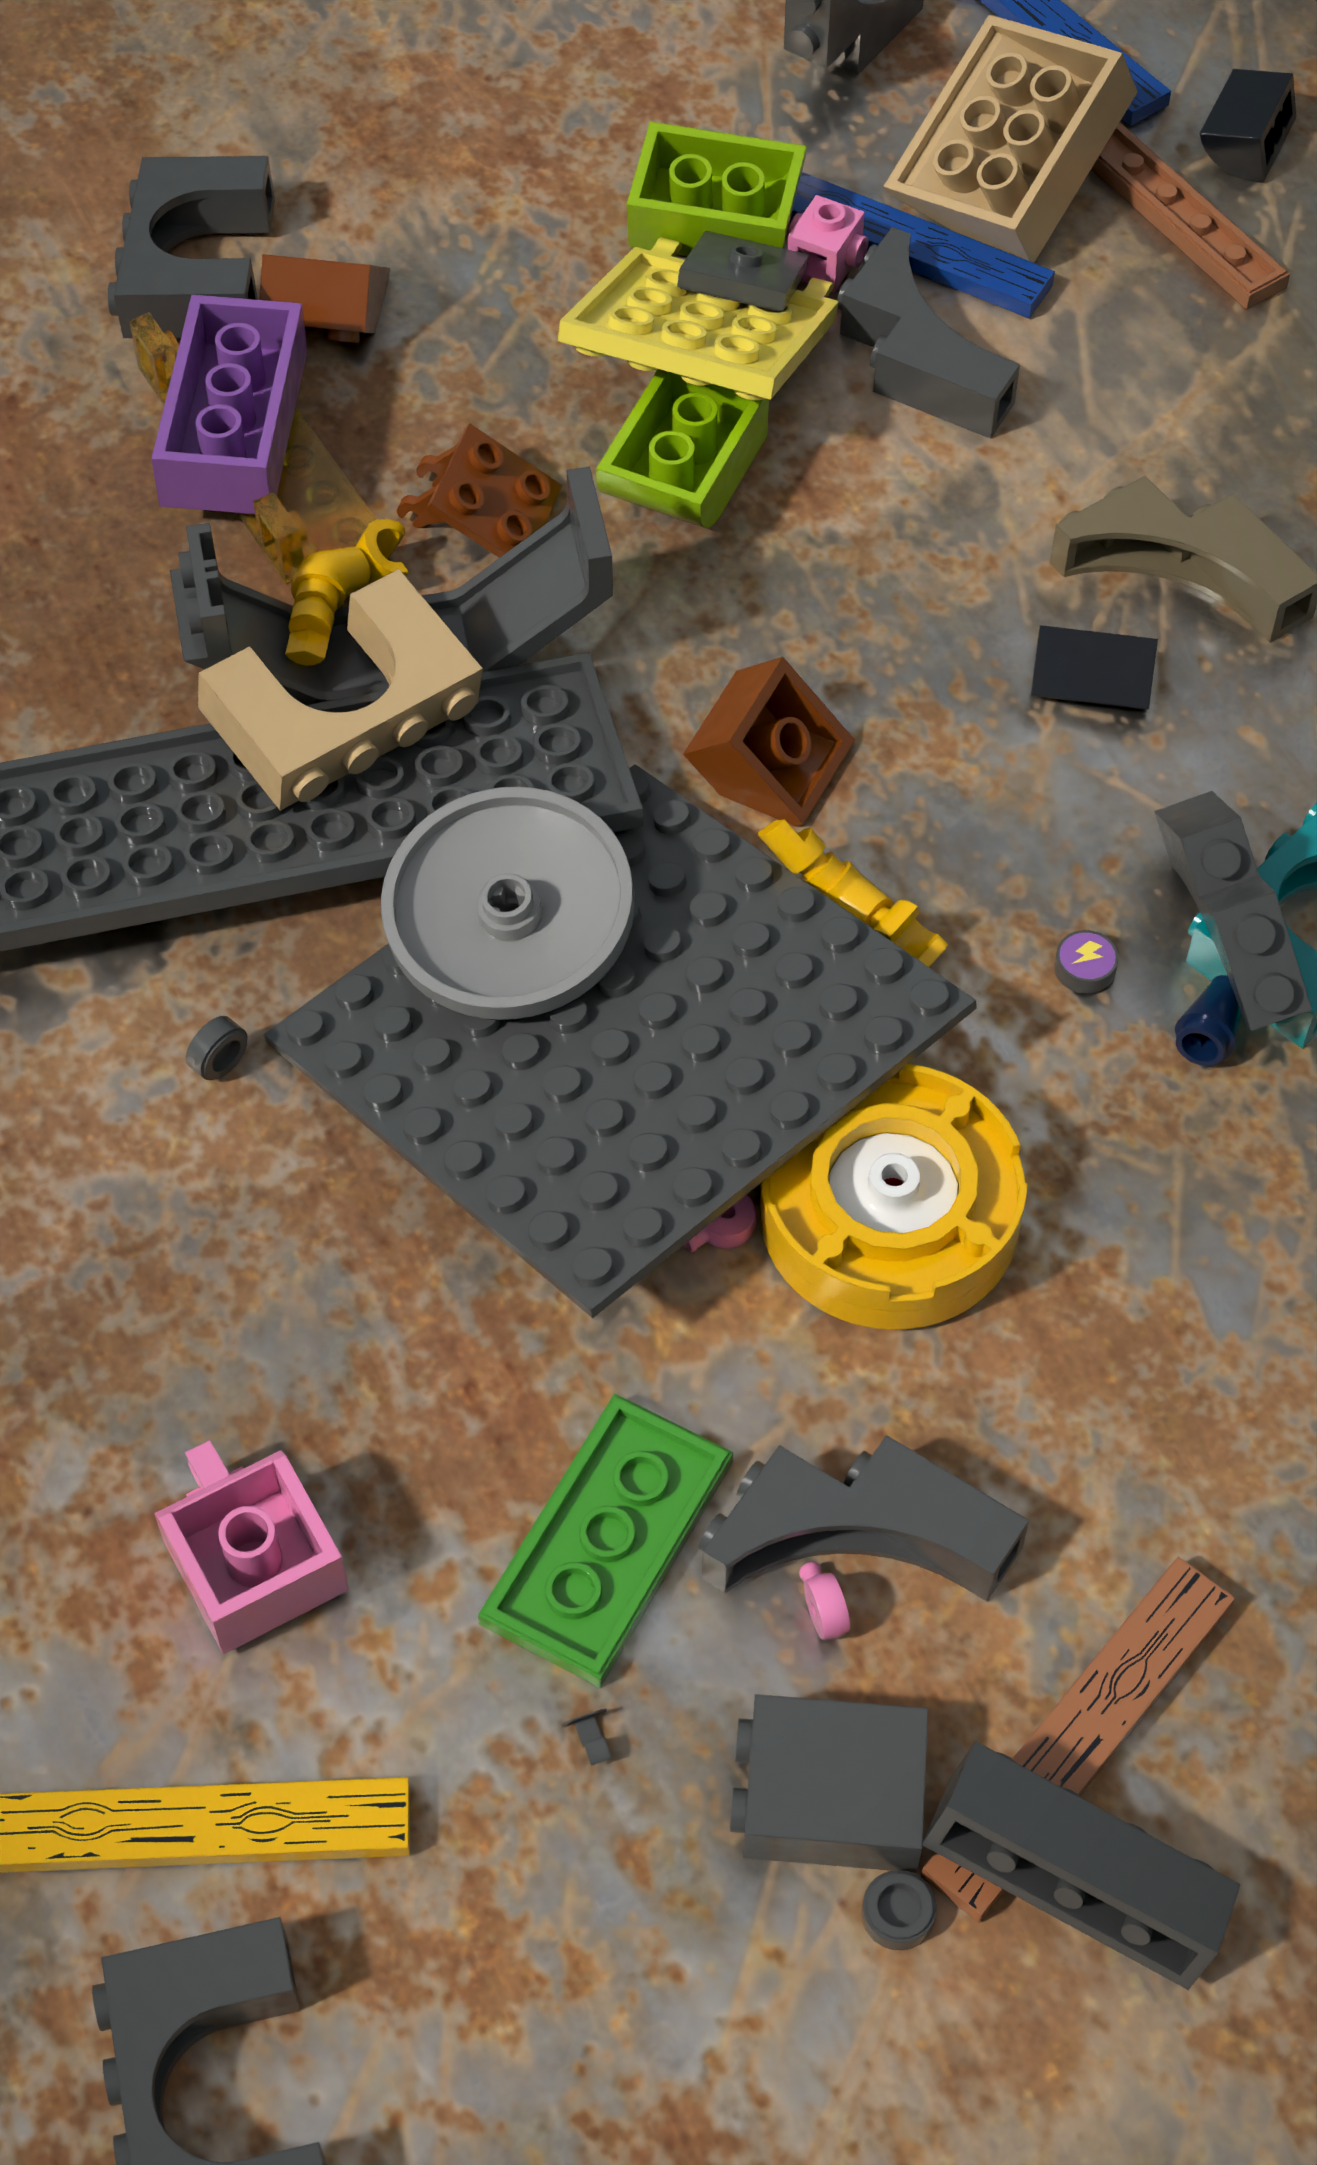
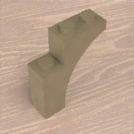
M1143 476L1125 487L1119 486L1112 489L1103 499L1089 507L1067 514L1055 526L1050 564L1063 577L1082 573L1115 571L1147 574L1169 579L1201 591L1223 603L1252 625L1269 643L1314 617L1317 606V573L1233 493L1213 505L1206 504L1201 506L1189 518L1146 476Z

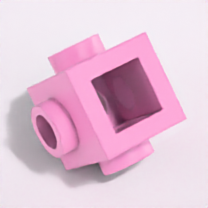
M816 195L803 214L797 213L794 216L787 234L788 250L809 254L807 271L801 281L809 283L810 279L814 277L833 282L832 292L835 293L852 267L858 268L861 265L869 242L868 237L863 236L864 211Z

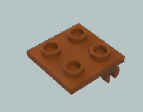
M469 423L464 428L457 445L439 456L426 455L420 460L416 469L418 477L423 478L429 471L437 474L432 483L433 488L420 496L407 495L403 497L397 508V514L400 518H403L410 511L416 513L417 516L412 525L417 528L445 522L500 558L545 525L563 485Z

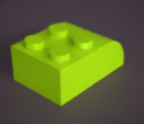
M650 121L626 204L629 247L651 250L660 237L682 242V249L677 255L688 256L703 233L710 231L782 248L806 159L807 146Z
M658 369L596 468V482L599 491L704 528H710L723 513L768 435L769 399H744L736 395L733 389L715 384L705 386L693 385L685 382L681 375Z

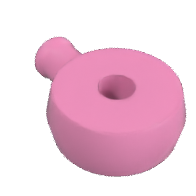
M746 1194L684 1244L685 1248L689 1252H695L697 1248L707 1242L715 1247L724 1249L736 1248L746 1243L753 1235L758 1223V1214L752 1199Z
M816 1562L804 1564L800 1568L799 1576L804 1581V1593L808 1610L819 1637L822 1640L837 1639L850 1631V1618L836 1577L832 1573H822L821 1566Z

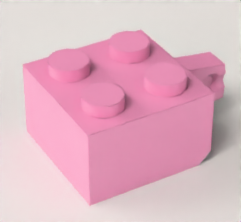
M210 1440L185 1452L190 1471L199 1488L187 1493L186 1498L154 1514L163 1541L223 1655L349 1591L342 1556L287 1456L281 1450L246 1468L241 1466L229 1473Z

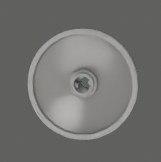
M499 787L471 793L449 802L428 815L407 835L395 852L388 866L381 893V914L385 934L395 961L408 980L425 996L452 1011L468 1016L496 1020L519 1019L543 1014L566 1005L591 989L605 976L621 954L630 934L635 910V895L630 866L619 840L608 825L590 809L573 799L548 790L530 787Z

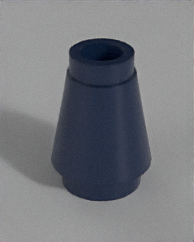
M1227 975L1213 978L1210 985L1207 986L1175 1025L1176 1047L1184 1058L1194 1064L1201 1066L1216 1065L1222 1059L1229 1057L1235 1049L1242 1013Z

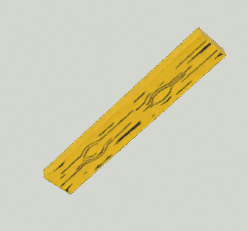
M408 1777L0 1794V1873L410 1856V1784Z

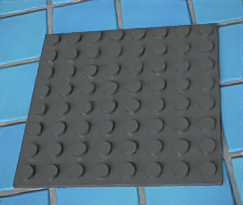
M636 764L629 769L643 808L644 826L613 832L626 854L631 870L635 895L633 923L628 940L618 959L605 976L587 992L564 1006L532 1017L496 1020L468 1016L434 1002L419 991L403 974L395 961L388 943L264 1034L266 1042L592 1318L977 1009L976 1000Z

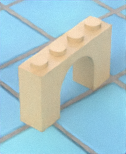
M400 569L350 594L347 630L381 670L390 686L372 704L349 712H326L308 707L293 698L282 687L250 646L199 672V710L280 811L297 801L306 802L314 799L323 792L328 784L349 773L359 774L365 771L378 757L398 746L408 747L415 744L431 728L448 719L455 721L464 717L478 703L483 668Z

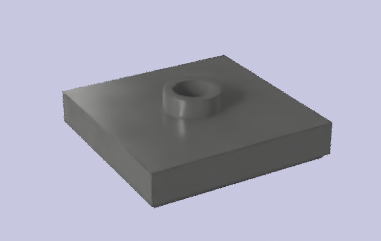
M705 231L681 265L677 287L781 312L784 311L806 274L809 254Z

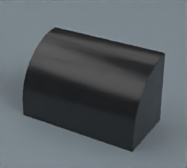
M1244 69L1232 70L1199 133L1205 151L1220 168L1242 179L1265 181L1297 117L1293 73Z
M1040 625L1031 696L1149 710L1158 639Z

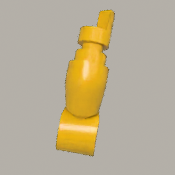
M388 518L376 519L368 524L355 547L313 552L298 566L291 586V593L295 601L288 626L290 635L285 652L290 660L305 666L321 663L326 656L334 614L344 604L345 598L349 597L350 593L356 592L398 569L406 577L408 570L402 562L387 560L395 552L405 535V528L399 521Z
M783 819L773 821L758 832L760 839L793 874L800 872L802 874L800 878L926 966L930 967L948 946V943L939 934L929 931L916 920V917L920 914L917 905L906 900H898L893 905L892 899L861 874L850 861L841 862L833 852L825 854L823 851L826 844L812 828L808 827L796 833L787 821Z

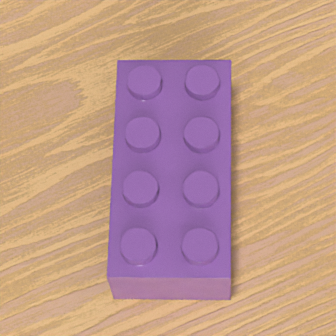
M191 295L151 458L159 506L272 516L307 356L302 303Z

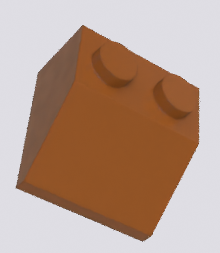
M262 254L259 300L302 303L305 335L307 327L326 328L327 340L359 343L360 332H376L389 282L390 268Z
M780 657L735 672L683 755L720 796L776 819H785L788 824L793 826H800L806 822L855 739L786 659Z

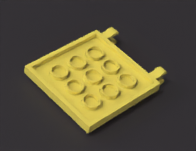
M660 237L651 250L634 247L560 320L557 341L575 346L576 350L584 355L595 357L609 355L627 360L630 366L639 370L655 371L660 369L681 375L685 382L693 385L705 386L715 384L733 389L736 395L744 399L763 400L766 398L771 400L833 325L839 301L828 298L834 287L833 282L814 277L810 279L803 291L795 290L784 311L781 312L680 289V287H677L679 269L685 260L676 258V255L682 249V242Z

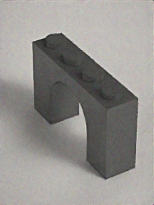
M268 156L142 157L138 179L130 181L129 198L131 213L123 214L122 233L124 247H117L115 252L117 281L110 282L108 286L109 312L111 316L119 317L123 338H181L191 295L258 300L251 258L190 259L174 256L167 252L187 239L205 234L270 233L275 195Z
M281 1917L101 1957L105 1983L92 1986L93 2003L99 2030L111 2029L115 2057L103 2060L104 2082L110 2106L122 2104L126 2133L113 2136L116 2165H327L319 2142L233 2162H216L201 2159L179 2147L167 2135L163 2121V2097L168 2078L178 2060L192 2045L205 2036L225 2028L300 2011L288 1938Z

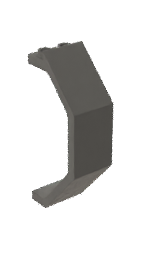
M590 466L566 470L567 504L559 515L461 587L447 592L421 595L483 668L482 672L522 664L613 596L612 552ZM210 523L186 526L190 551L179 552L180 569L170 570L182 654L185 662L205 670L250 646L282 687L293 698L304 705L384 691L390 687L381 670L348 632L349 606L337 609L334 614L326 656L321 663L305 666L290 660L285 652L290 635L288 626L293 606L225 578L218 570Z

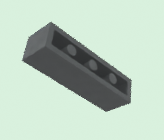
M974 1741L950 1778L922 1843L928 1849L1187 1990L1191 1988L1219 1953L1241 1885L1215 1871L1207 1863L1187 1856L1150 1836L1142 1828L1126 1823L1082 1799L1072 1790L1052 1783L1017 1764L1009 1756L995 1752L977 1741Z

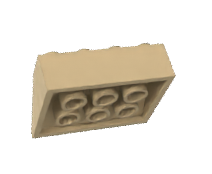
M989 14L883 187L886 193L956 233L1035 263L1138 93L1123 53Z

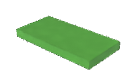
M614 1393L479 1612V1625L601 1688L731 1467L733 1452Z

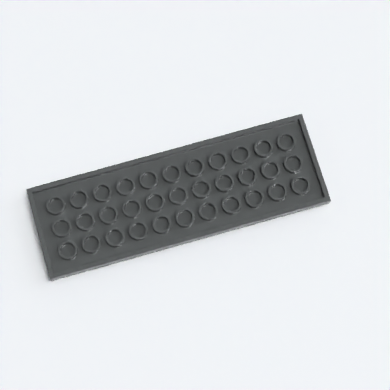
M590 652L482 672L478 703L467 715L455 721L448 719L428 730L415 744L408 747L398 746L378 757L365 771L359 774L349 773L328 784L323 792L314 799L306 802L297 801L281 811L211 723L1 762L0 952L385 877L395 852L407 835L422 820L453 800L487 789L530 787L548 790L564 795L584 805L600 817L613 832L644 826L643 808ZM387 690L306 706L326 712H349L372 704Z

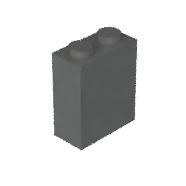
M755 1694L753 1719H738L735 1762L750 1763L748 1789L733 1787L730 1832L745 1833L743 1858L889 1871L904 1870L917 1873L923 1843L928 1708Z

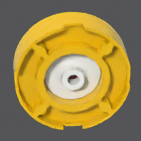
M907 1064L761 1182L760 1223L766 1248L775 1267L785 1281L810 1304L829 1315L855 1325L887 1330L913 1329L937 1324L963 1313L981 1301L997 1285L1010 1265L1017 1247L1027 1196V1183H1025L1024 1171L1019 1157L1021 1145L1017 1135L1000 1110L972 1086L947 1073L929 1067Z

